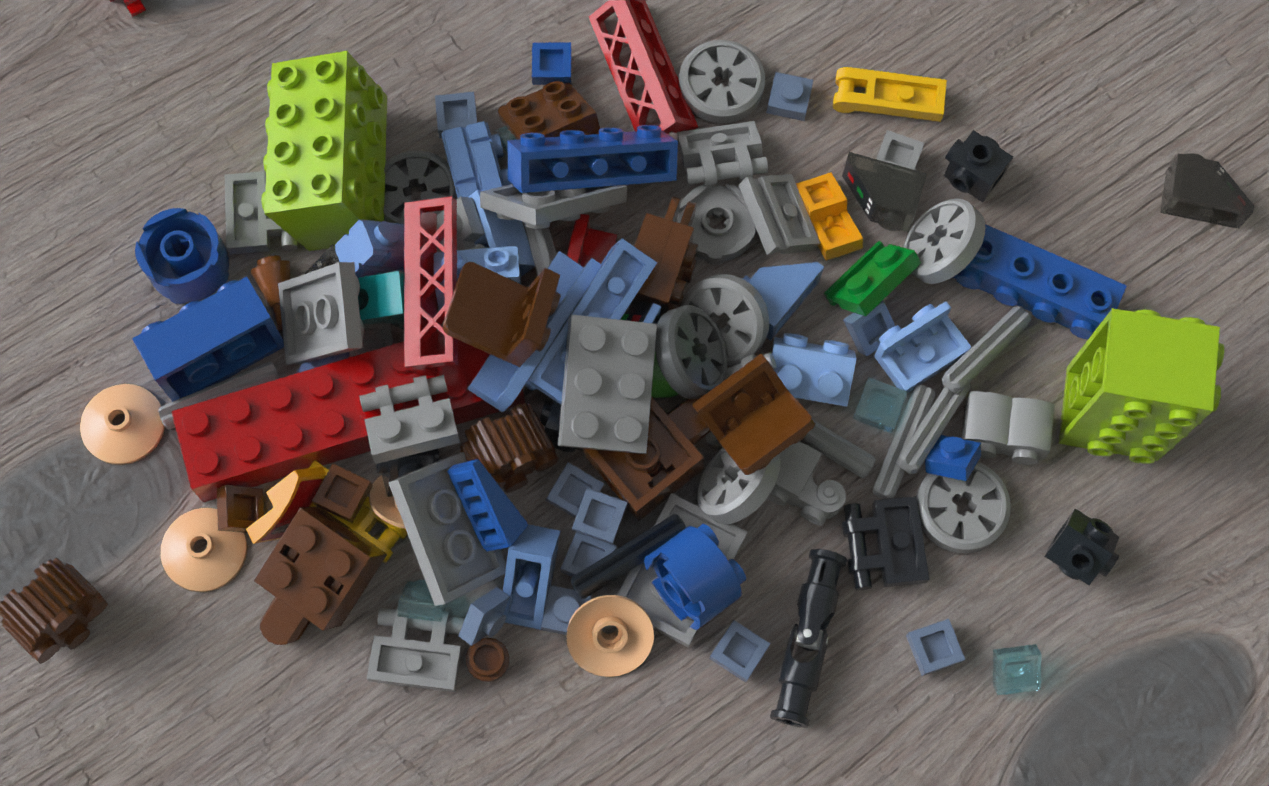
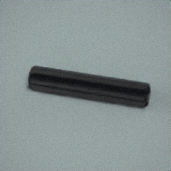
M671 515L571 578L572 587L581 599L587 598L643 563L646 556L687 528L679 515Z

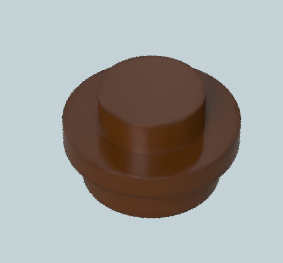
M483 638L470 646L467 651L466 666L470 674L479 681H496L506 673L509 667L510 657L508 650L497 639Z

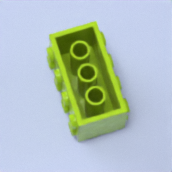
M348 51L272 63L271 80L267 84V92L270 99L269 117L266 118L265 122L268 146L267 154H265L263 159L266 186L261 202L264 214L308 251L336 248L335 244L345 234H349L350 228L359 219L384 221L387 95Z
M1112 308L1067 366L1058 444L1086 448L1088 453L1096 456H1111L1113 453L1129 456V460L1141 464H1150L1161 459L1169 450L1174 449L1178 442L1184 437L1186 438L1197 425H1200L1208 415L1215 412L1219 406L1221 387L1220 385H1215L1216 371L1221 367L1224 358V344L1219 343L1220 327L1207 325L1203 320L1193 317H1185L1178 320L1161 317L1158 312L1153 310H1137L1132 312Z

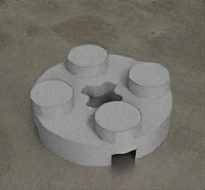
M702 184L685 196L680 206L677 222H681L689 201L697 203L694 220L691 227H694L693 243L699 244L697 257L704 259L709 264L719 265L724 261L739 257L748 250L753 243L756 227L739 187L727 184L726 187L720 185L704 186ZM713 215L718 219L724 216L726 218L724 222L725 228L720 230L711 228L708 217Z

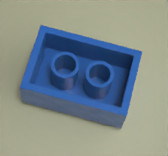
M247 276L241 280H232L223 284L217 293L202 301L197 300L186 304L178 314L165 321L149 324L142 330L141 334L132 338L153 378L172 402L224 381L284 348V340Z

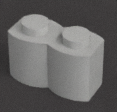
M971 391L965 403L962 439L981 443L980 458H994L996 454L1011 456L1012 460L1019 464H1037L1038 460H1044L1050 453L1055 404L1031 398H1012L997 393Z

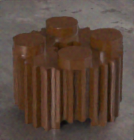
M520 403L511 407L512 416L508 415L492 422L489 417L479 420L477 424L470 426V429L464 431L468 441L460 446V452H464L467 461L479 459L500 488L503 487L506 493H511L524 487L528 483L526 475L533 473L534 470L537 472L546 470L555 465L559 460L555 453V448L536 412H534L530 404L526 403L522 405Z
M55 558L53 561L50 559L46 564L42 563L34 570L38 576L37 579H32L28 586L22 588L23 591L21 593H17L12 589L3 597L4 600L0 602L3 628L40 664L49 660L61 647L67 646L72 650L81 645L90 635V630L87 628L89 626L88 623L101 614L108 605L103 596L73 565L68 563L64 565L58 558Z

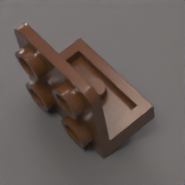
M561 81L550 82L543 89L527 96L513 98L506 105L498 109L500 119L517 140H520V135L525 133L544 134L545 138L560 137V132L566 130L582 131L584 135L599 134L600 125L595 110L570 83H563Z
M467 262L460 271L443 323V330L447 335L521 367L535 350L541 352L549 339L551 328L547 327L546 324L548 317L553 315L560 301L561 294L556 292L560 274L544 268L532 284L526 287L474 262Z
M759 354L692 404L744 475H750L757 470L765 468L774 457L790 445L804 439L816 424L812 416L787 390L768 360L762 354Z

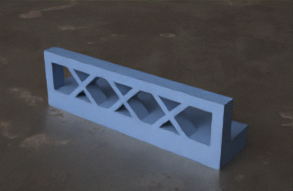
M622 238L611 247L601 262L602 267L570 316L580 315L620 320L657 262ZM569 317L524 385L531 391L537 388L559 404L562 403Z
M559 251L547 268L560 274L556 292L560 293L561 297L555 312L551 317H548L546 326L551 328V333L545 347L541 352L535 350L521 367L490 354L468 387V390L503 413L514 402L602 265L591 258L585 267H582Z

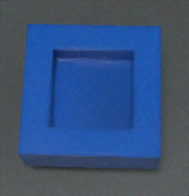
M571 42L532 43V84L546 85L554 81L571 84Z
M940 435L925 459L926 473L967 481L981 457V443L964 440L959 437Z

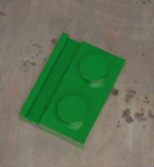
M878 241L823 294L830 305L835 306L839 304L841 309L866 317L922 262L915 250L892 244L885 247L881 241Z

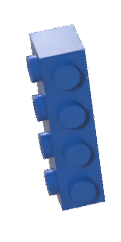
M641 125L634 132H623L620 128L612 127L599 129V134L584 135V132L578 130H566L560 132V137L545 138V135L540 133H525L520 135V140H507L508 181L521 193L677 181L678 141L656 125Z
M986 224L985 236L976 256L960 273L953 277L960 285L968 289H980L992 294L997 301L1004 305L1021 306L1023 309L1032 312L1035 318L1043 322H1055L1067 327L1075 336L1082 339H1089L1111 309L1118 308L1127 287L1125 284Z

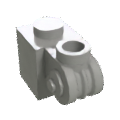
M802 442L790 445L779 454V475L767 499L781 506H785L786 503L793 507L796 505L802 509L800 515L804 519L815 525L823 526L826 519L835 517L841 511L845 503L846 493L843 486L834 480H826L819 486L815 484L812 474L818 465L822 453Z

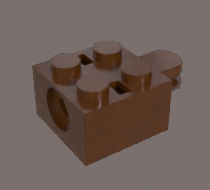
M674 196L671 199L665 218L646 213L634 246L656 261L657 264L632 301L650 302L661 306V317L667 311L680 307L684 297L683 293L686 282H691L697 263L695 258L699 244L693 243L694 227H691L697 203L690 201L687 203L681 222L678 223L676 221L681 206V199Z
M651 396L647 452L645 454L583 448L589 463L619 499L627 502L626 507L638 521L670 497L671 493H675L704 469V457L694 445L711 431L692 406L699 399L692 400L686 398L666 414Z
M318 506L300 508L254 582L275 596L261 619L260 630L262 635L268 642L275 645H286L299 640L310 622L322 631L342 626L387 554Z

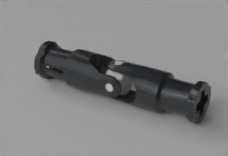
M825 549L810 550L811 567L807 583L802 584L797 602L800 621L799 625L795 623L790 632L779 677V682L782 684L777 708L772 710L770 714L772 720L795 727L808 728L810 720L806 718L811 694L817 691L828 643V634L825 629L828 627L836 611L839 598L836 587L840 570L847 564L845 556ZM797 644L806 651H819L812 661L800 663L793 657L794 645Z

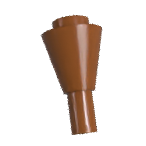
M274 255L259 259L256 262L257 266L251 269L250 272L270 308H273L278 331L282 333L278 283L291 279V262L281 260V256Z

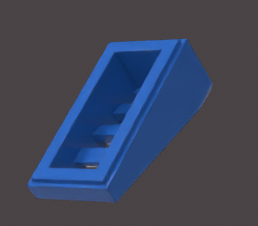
M479 459L452 465L447 472L483 548L488 552L510 547L527 528V521Z

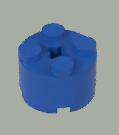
M172 208L154 215L146 222L142 228L144 232L140 237L139 243L138 241L136 242L135 255L140 268L161 295L170 299L175 304H183L202 300L213 294L227 282L229 278L228 251L214 225L206 216L200 213L187 212L183 208Z
M702 524L697 528L688 526L646 556L644 560L647 571L652 567L655 569L658 577L652 581V584L664 603L681 621L688 616L694 620L690 626L694 630L701 628L741 598L742 590L740 584L746 581V575L741 566L734 559L727 560L718 548L719 541L717 536L706 524Z

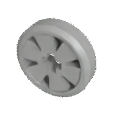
M713 40L697 46L686 56L680 69L679 85L682 95L694 115L712 123H733L750 115L759 105L764 92L765 72L759 58L746 46L729 40ZM720 76L722 80L727 77L729 79L728 86L723 87L722 83L716 86L715 77Z
M959 198L945 200L927 210L912 226L903 246L904 248L915 250L922 262L912 274L924 283L935 284L946 281L960 273L973 260L982 245L986 229L982 214L968 201Z
M728 274L707 277L692 286L681 301L680 307L684 305L696 306L703 310L716 324L726 347L727 366L737 365L741 363L742 358L755 354L766 340L769 330L767 306L760 293L742 278ZM726 313L730 317V320L727 322L729 325L721 328L717 323L720 319L718 316Z
M722 448L710 461L701 477L697 493L700 509L720 524H732L754 513L766 501L776 484L780 471L779 454L765 468L757 470L750 475H744L726 450Z
M979 462L967 481L928 473L916 493L923 533L935 545L950 552L973 553L983 550L1002 534L1009 521L1011 502L1005 484L993 470ZM961 497L968 499L967 507L973 510V512L966 511L964 515L958 514L956 512L957 505L952 502V499L957 502Z

